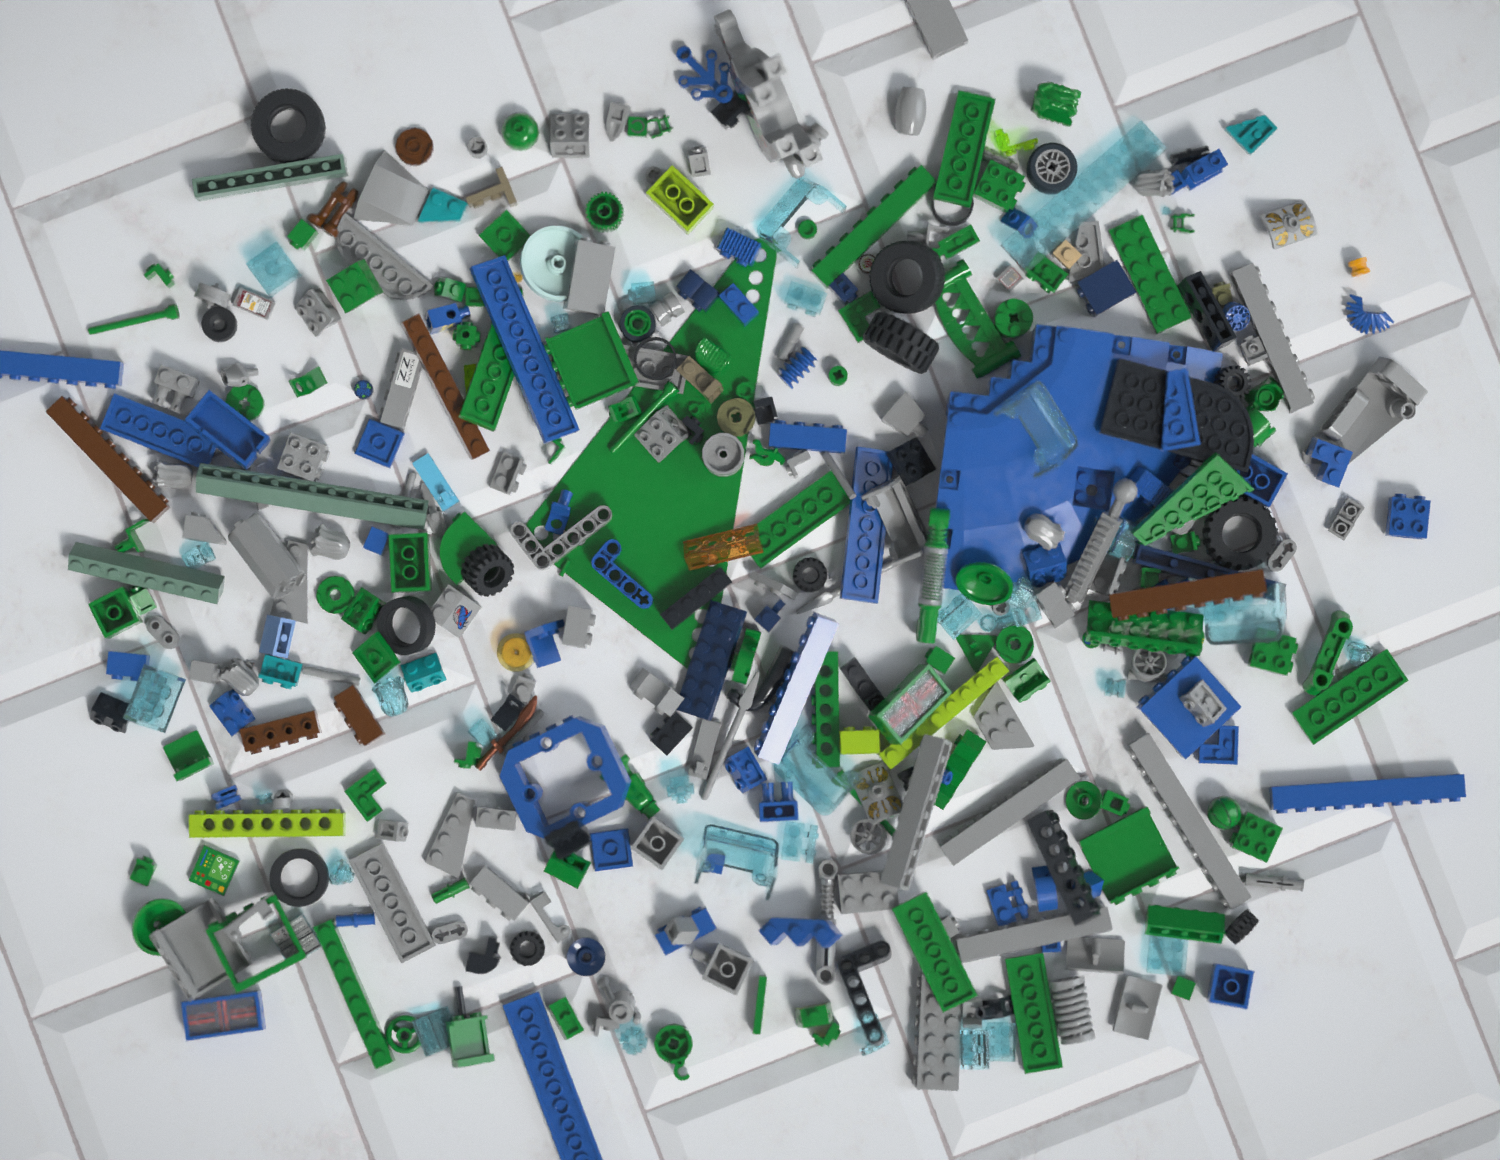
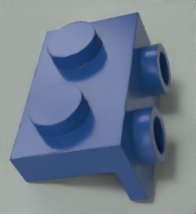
M234 689L222 694L209 705L231 737L255 720L251 710L245 705L240 695Z

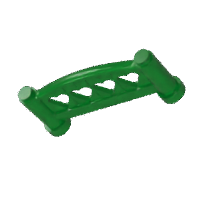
M964 259L956 262V266L945 272L944 289L941 296L935 302V306L946 333L958 350L973 363L974 368L971 370L978 379L1012 359H1019L1022 355L1013 341L1007 344L1003 341L968 283L967 278L973 274ZM960 293L953 308L947 306V301H944L942 298L943 294ZM953 310H970L963 324L957 323V318L952 315ZM964 326H980L973 340L970 341L966 338L967 334L962 331ZM974 342H990L982 357H978L976 355L977 350L972 348Z

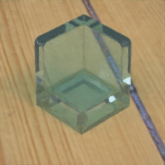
M483 718L468 731L484 748L498 736Z

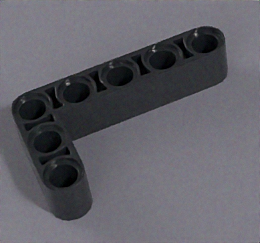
M878 941L843 955L837 962L838 969L867 1041L874 1047L882 1045L885 1038L859 972L884 963L891 958L892 951L886 941ZM880 948L888 949L884 955H879L878 950ZM863 955L870 956L867 962H861L860 957ZM843 963H852L849 969L845 970L842 968ZM851 980L859 981L856 987L849 986ZM859 997L866 998L865 1003L862 1005L856 1004V1000ZM872 1015L873 1019L867 1023L863 1021L864 1016ZM874 1032L880 1034L877 1040H871L870 1036Z

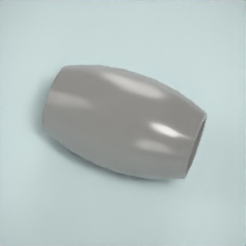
M903 87L896 103L895 122L899 134L919 135L926 118L924 89Z

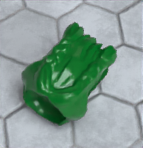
M1049 81L1040 83L1034 94L1031 111L1039 119L1050 120L1051 122L1070 127L1072 125V119L1070 118L1078 112L1076 108L1079 105L1078 99L1081 97V91Z

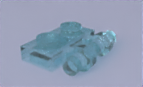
M786 821L781 859L800 862V855L803 854L806 855L805 863L813 864V859L817 852L815 850L816 839L819 837V833H817L818 825L811 824L810 832L804 831L805 823ZM803 837L809 838L807 849L802 848Z

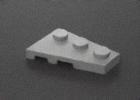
M1099 221L1082 222L1079 224L1075 249L1082 256L1070 268L1068 283L1080 281L1105 267Z

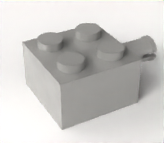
M718 943L714 953L711 954L695 947L690 957L706 965L705 967L707 968L702 976L703 980L736 996L753 963L752 958L721 943Z

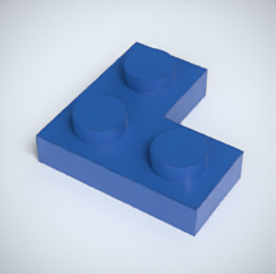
M1221 726L1218 729V745L1202 744L1199 747L1198 763L1238 765L1239 726Z

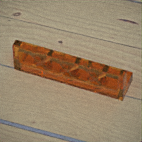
M757 524L683 541L684 558L689 570L763 553ZM754 531V535L745 536L747 533ZM729 537H735L731 541H726ZM716 541L714 545H708L710 542ZM698 546L696 549L689 551V547Z

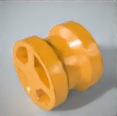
M1366 257L1348 262V266L1352 269V277L1371 272L1370 268L1366 265Z

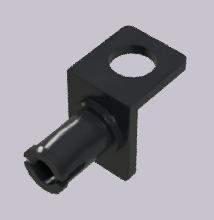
M1011 995L998 999L983 1000L982 1007H977L975 1010L977 1018L989 1020L1013 1015ZM1006 1001H1008L1010 1005L1009 1011H1007L1005 1007Z

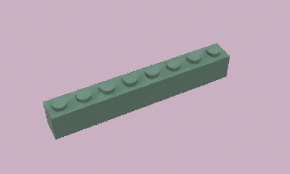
M343 154L194 178L192 179L195 199L197 201H204L347 177L349 175L346 157Z
M75 542L68 558V570L213 604H218L224 589L225 576L79 542Z

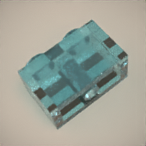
M960 1030L961 1069H990L989 1030Z

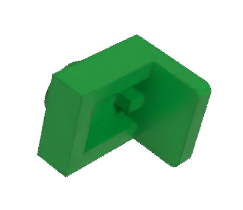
M159 263L157 265L152 264L145 270L144 276L147 280L158 275L168 288L175 285L172 280L174 275L168 268L164 270Z
M439 277L434 284V296L462 302L466 283L446 277Z
M635 396L608 406L609 415L615 424L625 422L642 414Z
M833 1021L824 1038L813 1032L812 1037L815 1038L813 1042L822 1047L824 1045L829 1046L832 1040L836 1041L841 1033V1030H839L840 1024Z

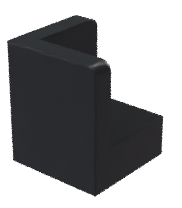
M772 396L753 401L752 405L758 425L770 423L778 419Z

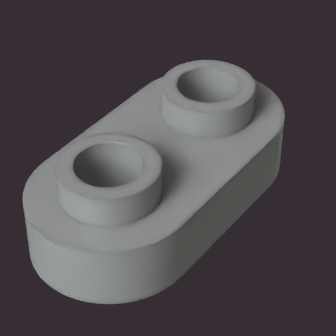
M153 616L147 621L146 628L148 632L164 648L174 649L179 645V634L162 617ZM158 622V629L153 628V623ZM167 636L172 637V642L168 643L166 641Z

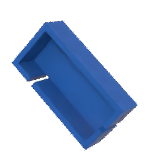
M210 390L185 418V422L199 435L202 433L203 438L246 471L257 459V453L261 454L271 442L270 436Z

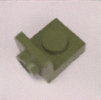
M1224 281L1213 284L1214 288H1211L1222 310L1225 304L1233 301L1230 290L1231 284H1225Z

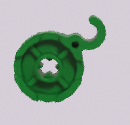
M750 628L746 629L740 652H735L731 671H734L731 681L747 684L761 636L760 631Z
M668 1024L662 1027L656 1034L654 1041L655 1051L664 1061L675 1064L673 1072L676 1079L686 1081L690 1078V1074L680 1075L678 1069L684 1066L686 1058L691 1053L693 1046L692 1036L684 1026ZM672 1038L679 1041L675 1049L668 1045Z

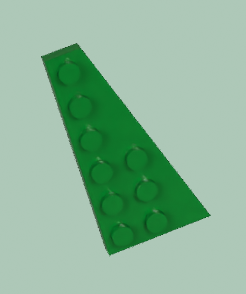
M1215 452L1131 532L1146 546L1164 537L1167 532L1183 527L1185 523L1192 519L1195 521L1220 508L1222 504L1238 499L1239 495L1253 491L1254 488Z

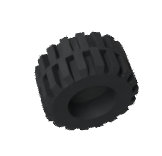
M483 544L482 547H476V550L469 552L470 555L466 556V561L462 563V578L478 595H484V597L494 596L497 592H502V589L506 588L508 582L512 580L511 575L514 574V564L494 544Z

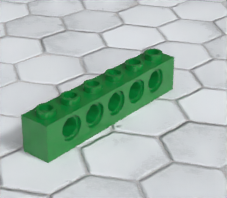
M828 651L821 666H828L830 674L824 677L818 672L812 686L815 687V694H812V706H816V714H812V725H816V733H812V744H816V752H813V764H817V767H840L838 651ZM822 685L830 687L831 692L829 695H821L819 689ZM828 704L831 707L830 714L823 715L820 712L821 705ZM823 723H828L831 726L829 734H823L820 731ZM824 742L829 743L832 747L831 752L828 754L821 751L820 747Z

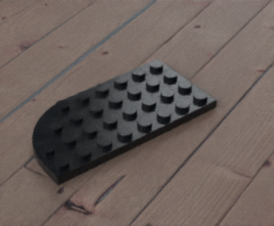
M1118 358L1099 434L1161 450L1167 371ZM1189 377L1200 445L1167 450V452L1201 461H1206L1216 452L1233 469L1248 472L1254 447V430L1246 408L1226 388Z

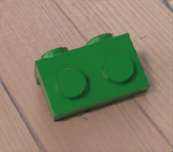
M1040 251L1035 254L1024 268L1025 276L1033 282L1035 280L1040 282V287L1047 293H1050V291L1055 293L1068 276L1065 270Z
M1035 658L1003 679L1011 694L1019 703L1027 701L1031 695L1038 690L1044 689L1051 682Z
M468 741L466 760L454 759V763H458L460 768L471 769V765H476L477 758L481 757L482 747H479L478 742Z

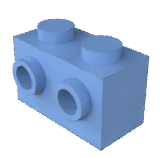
M267 615L259 652L288 658L296 621Z

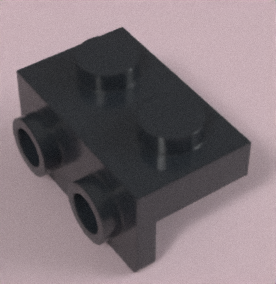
M735 89L732 99L727 103L718 104L710 114L726 130L729 127L732 129L739 122L738 118L743 114L746 116L751 110L748 103L738 96Z
M100 692L91 709L90 719L98 725L110 727L115 732L126 733L128 723L136 710V706Z
M578 820L570 821L566 826L555 829L550 834L544 836L545 843L555 850L559 860L592 844L588 828Z

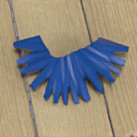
M1349 295L1356 303L1347 302L1350 307H1346V309L1354 311V313L1348 314L1347 318L1355 317L1350 322V325L1354 323L1352 327L1355 328L1357 326L1356 331L1361 327L1360 333L1364 331L1365 334H1368L1371 325L1372 334H1375L1376 326L1379 333H1381V327L1386 331L1384 325L1390 328L1387 321L1394 324L1393 319L1386 311L1380 313L1363 311L1362 297Z

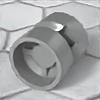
M672 291L663 296V301L657 300L649 305L662 327L671 321V317L677 318L685 313Z

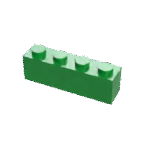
M1148 905L1145 915V935L1222 944L1225 935V914L1203 912L1196 909L1187 910L1178 907Z

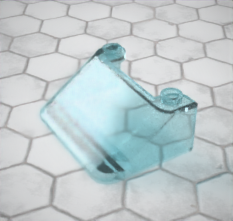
M806 724L786 747L780 763H774V770L786 783L793 781V789L820 815L827 816L833 813L865 777L854 770L845 771L839 777L808 747L814 740V732L811 729L812 727Z

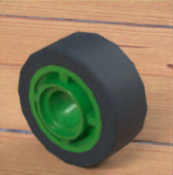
M631 306L621 315V332L625 338L632 342H642L654 334L656 328L655 316L645 306ZM636 319L643 321L641 328L633 327L632 324Z

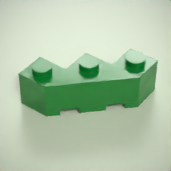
M968 729L964 735H958L954 742L956 746L948 758L945 769L952 772L953 777L948 785L940 784L934 804L941 810H944L987 742Z

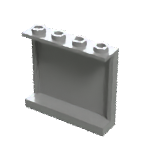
M212 898L149 936L189 1002L229 979L205 931L209 929L207 925L218 920L221 923L226 920L220 912V905L217 901H213ZM222 929L214 933L234 974L252 964L250 961L252 958L249 952L242 948L241 940L238 942L231 941Z

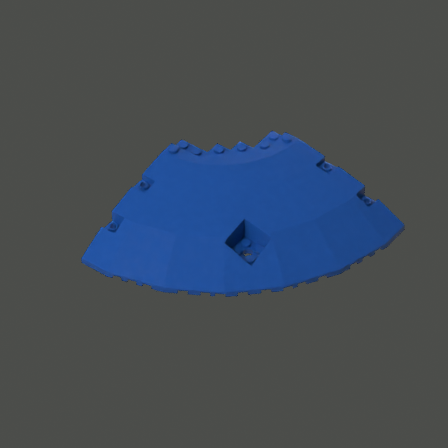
M1037 324L1032 331L1029 362L1013 360L1009 365L1008 379L991 377L987 385L986 396L950 392L947 398L945 415L947 416L936 502V508L950 509L949 527L945 529L948 531L945 534L947 535L945 540H947L946 543L948 544V554L946 555L947 558H945L947 561H944L947 564L944 565L946 566L944 568L946 570L944 573L946 574L943 575L945 576L943 578L945 580L943 582L944 585H941L944 586L943 589L959 590L956 585L957 573L964 565L973 562H987L1000 567L1009 575L1013 583L1029 581V572L1023 552L1042 547L1041 544L1026 535L1024 526L1030 515L1042 514L1051 522L1060 524L1061 529L1065 531L1064 539L1060 541L1067 565L1080 560L1102 513L1105 511L1109 512L1115 500L1113 489L1117 481L1130 479L1137 467L1140 466L1169 486L1180 471L1179 468L1174 466V459L1177 454L1099 434L1117 360L1121 358L1166 371L1187 368L1189 377L1214 383L1217 380L1214 378L1215 375L1219 374L1218 371L1221 370L1223 353L1189 346L1169 345V342L1120 336L1113 333ZM1119 342H1123L1125 344V347L1123 349L1118 347ZM1173 352H1178L1179 358H1174ZM947 476H951L953 478L952 483H948L946 481ZM1088 485L1096 487L1097 493L1090 496L1087 494L1086 488ZM1135 498L1130 503L1125 504L1119 516L1123 521L1114 538L1151 510V508L1142 503L1143 498Z

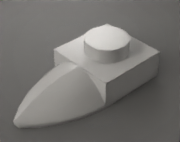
M614 101L610 103L606 122L610 141H614L621 134L624 126L627 125L631 106Z

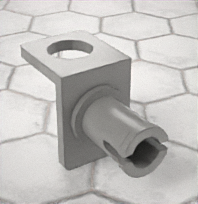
M928 225L925 233L908 230L906 241H917L928 246L930 231L949 233L950 228Z

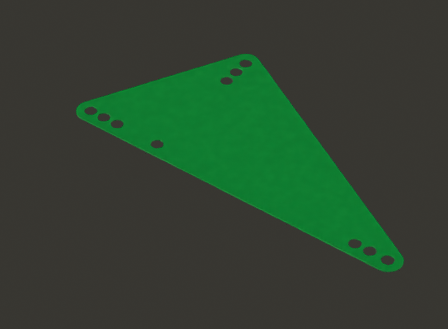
M762 238L753 240L761 243V249L765 250L767 254L765 261H755L752 267L749 265L743 267L737 264L735 259L713 286L721 294L734 283L745 297L748 291L757 290L760 294V300L753 305L759 311V314L744 327L718 298L706 313L703 310L699 312L695 309L669 342L676 354L690 356L696 363L695 349L703 338H707L714 344L720 345L723 350L731 354L729 364L722 371L715 373L707 372L714 379H717L724 389L711 404L686 380L684 393L677 394L675 397H668L647 419L648 421L657 411L668 406L682 422L686 415L689 418L693 416L690 414L689 408L685 406V403L700 405L703 403L700 399H690L692 396L700 397L708 406V413L700 421L699 425L704 430L703 435L705 436L698 445L694 443L691 446L689 444L695 433L688 428L692 435L681 442L658 463L633 434L613 454L609 448L663 393L660 390L635 386L625 399L635 396L642 414L617 424L610 417L526 524L533 535L536 527L545 526L551 512L552 502H558L561 490L563 489L573 493L568 505L571 509L565 531L569 530L597 507L603 505L609 507L613 516L611 521L590 536L583 545L577 546L554 565L561 570L566 559L571 561L565 574L687 669L691 661L689 651L697 643L693 640L692 633L695 629L702 628L703 623L696 621L695 612L672 631L660 614L721 567L727 573L744 462L735 474L728 477H719L712 474L705 467L702 454L703 447L711 436L724 433L718 425L717 413L724 402L738 398L735 392L736 386L742 381H748L754 386L756 391L777 259L774 245ZM753 271H759L763 275V281L758 285H754L749 281V275ZM668 345L663 350V352L673 353ZM755 391L754 396L750 400H747V402L751 404L752 408V403L755 397ZM697 406L691 407V412L696 413L698 411ZM706 406L700 408L699 414L696 415L697 420H700L705 415ZM738 412L735 415H731L734 423L742 419L739 417L740 413ZM749 432L744 436L736 437L744 448V460ZM722 451V453H720L721 458H725L727 456L726 451ZM601 510L598 514V517L602 520L607 519L609 516L607 510ZM555 519L551 522V526L554 529H559L562 523L560 520ZM590 521L585 522L583 525L585 531H591L594 527V524ZM548 531V536L543 540L537 539L543 548L554 541L552 532ZM571 533L568 536V541L570 543H573L572 536L574 533ZM613 539L620 543L621 553L613 563L651 594L653 604L650 608H639L592 567V558L608 540ZM534 541L528 542V544L532 548H536V543ZM612 543L608 546L607 550L609 553L614 554L618 551V546ZM558 544L553 547L554 554L559 555L563 552L562 545ZM708 553H715L718 556V563L713 567L707 566L704 562V557ZM598 558L595 561L597 568H603L606 564L603 558ZM614 570L610 573L611 580L616 581L620 578L619 571ZM627 583L624 586L625 592L632 593L635 590V585ZM639 589L632 598L635 599L637 596L641 600V605L644 603L648 604V596H641L639 593L642 590ZM724 590L712 600L722 603ZM710 601L700 609L707 611Z

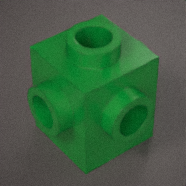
M462 322V325H457V329L453 330V341H456V345L462 350L477 348V343H480L481 331H478L477 326H473L474 323ZM464 332H469L468 338H463Z

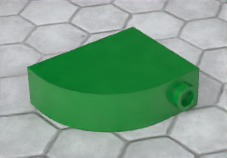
M459 512L452 519L453 523L446 530L440 544L442 567L456 585L463 581V575L461 574L463 569L462 563L466 561L465 557L470 555L469 552L476 550L478 546L482 547L483 544L498 546L466 512L462 514Z

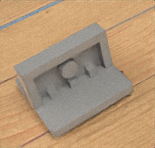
M313 288L309 289L294 306L298 315L301 316L315 337L342 319L320 288L316 290Z

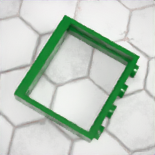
M276 895L269 897L265 901L268 905L274 904L298 953L240 983L214 933L225 928L254 906V903L252 902L244 906V911L238 914L234 911L226 915V920L221 923L217 920L207 925L209 929L205 931L236 993L307 958Z

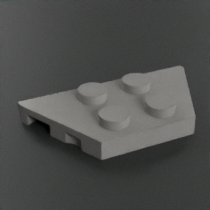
M996 682L973 716L991 749L1034 747V743L1002 688Z

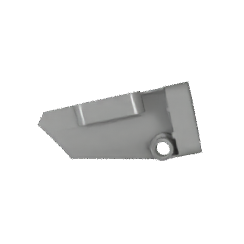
M1379 357L1357 387H1353L1347 392L1314 437L1352 451L1353 454L1349 461L1351 463L1402 420L1412 419L1416 414V406L1420 404L1428 391L1395 361ZM1308 444L1302 451L1304 464H1322L1323 461L1306 455Z

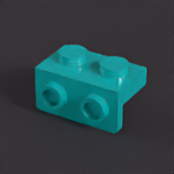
M437 652L401 665L405 682L411 693L422 691L424 688L438 685L447 680Z
M265 654L258 678H261L262 682L267 684L277 682L281 683L280 687L292 689V687L298 686L303 663Z

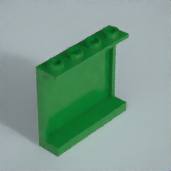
M609 311L596 319L549 339L548 337L545 338L547 343L543 345L547 354H552L554 361L551 364L555 373L559 371L562 377L558 380L562 389H567L569 396L566 399L570 408L574 406L575 410H579L640 384Z

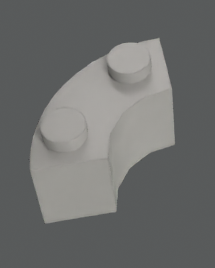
M644 668L640 670L629 685L635 690L633 692L635 696L641 700L646 698L655 705L653 709L662 716L666 713L671 717L684 699Z

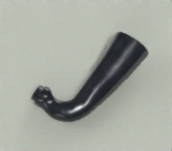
M780 645L760 688L753 698L752 706L746 711H757L772 700L778 688L782 687L784 683V674L792 664L791 658L795 651ZM731 688L726 698L738 708L740 707L738 702L742 695L738 689Z

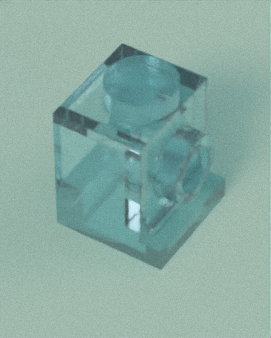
M1025 577L1019 578L1017 582H1013L1012 594L1006 602L1023 610L1034 592L1033 585H1031L1032 582Z

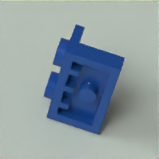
M749 746L724 760L727 772L732 775L736 788L742 794L767 780Z

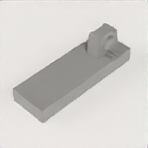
M702 719L688 775L707 780L721 726L720 723Z

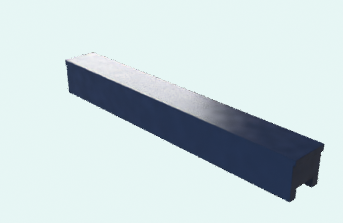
M1142 544L1136 545L1132 560L1134 564L1160 569L1163 572L1192 580L1241 573L1237 570ZM1265 578L1267 593H1263L1264 597H1261V599L1282 603L1283 592L1287 584Z

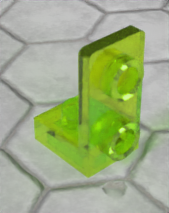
M1003 128L994 132L1000 155L1005 154L1006 157L1017 154V150L1024 149V151L1034 149L1038 143V139L1034 138L1008 146L1010 144L1009 136L1003 132Z

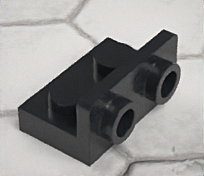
M676 712L671 717L667 715L663 720L665 724L662 728L657 727L650 734L652 737L650 741L666 756L693 729Z

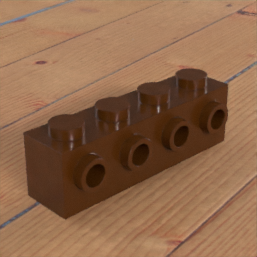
M316 710L240 729L245 752H250L251 755L261 753L262 748L269 747L270 750L280 748L281 743L288 742V745L299 743L300 738L306 737L307 740L318 738L317 734L322 733Z

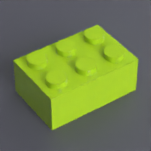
M673 165L646 192V196L687 235L714 208V204Z

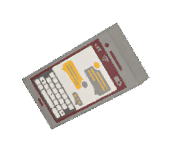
M243 288L239 289L233 302V306L266 320H269L276 304Z

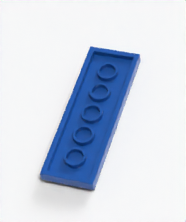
M115 393L100 427L101 430L198 468L200 463L210 465L217 449L202 437V433L199 435L184 420Z

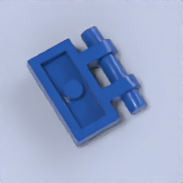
M1018 880L1010 882L1012 887L1010 891L1006 890L1005 884L986 890L998 927L1016 922L1015 914L1019 912L1022 919L1029 917L1027 911L1029 908L1024 902L1022 896L1023 889L1019 887ZM1015 896L1018 905L1014 908H1012L1009 897Z

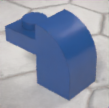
M1048 866L1032 867L1039 912L1058 909L1056 885Z

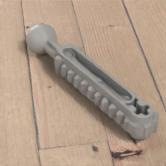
M1121 479L1114 485L1113 493L1115 500L1109 512L1105 511L1102 513L1065 588V595L1068 596L1067 601L1074 604L1076 602L1082 603L1123 521L1119 516L1125 504L1130 503L1137 496L1138 490L1132 480Z

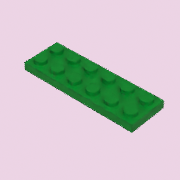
M958 91L934 192V200L968 208L971 207L995 105V98Z
M1143 214L1108 230L1109 236L1155 333L1159 334L1191 319L1189 310Z
M492 322L458 417L494 432L512 384L514 373Z
M829 471L742 534L738 539L761 569L850 505V498L833 472Z
M1385 649L1291 714L1311 744L1314 745L1409 680L1388 649Z
M927 891L893 907L892 910L942 1012L944 1013L978 996Z
M1036 953L1005 959L1024 1074L1063 1068L1044 954Z

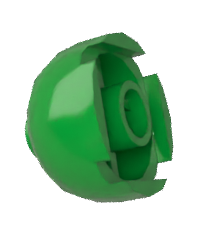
M521 112L508 116L501 129L502 138L506 145L512 150L520 152L529 150L538 141L540 133L535 119Z

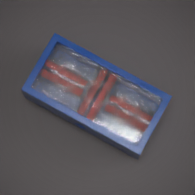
M261 990L181 1002L186 1041L266 1029Z

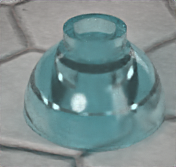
M1350 642L1347 644V655L1350 658V664L1354 666H1361V663L1368 661L1373 654L1372 648L1360 642Z
M340 859L334 864L330 872L329 881L333 885L351 883L355 873L351 871V867L346 861Z

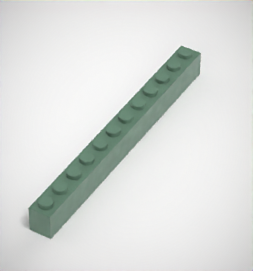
M200 463L196 475V493L424 530L429 500Z

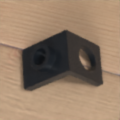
M509 693L504 704L494 714L491 721L502 730L507 731L520 715L525 704Z

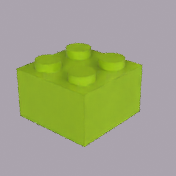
M875 726L862 727L863 730L855 731V727H843V731H840V755L880 753L879 730H875Z

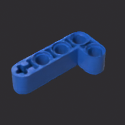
M613 539L608 540L592 558V567L639 608H650L653 604L651 594L613 563L621 553L620 543ZM612 543L618 546V551L614 554L609 553L607 550L608 546ZM598 558L605 559L606 564L603 568L595 566V561ZM614 570L620 572V578L616 581L610 579V573ZM627 583L635 585V590L632 593L625 592L624 586ZM639 589L642 590L639 593L641 596H648V604L644 603L641 605V600L637 596L635 599L632 598Z

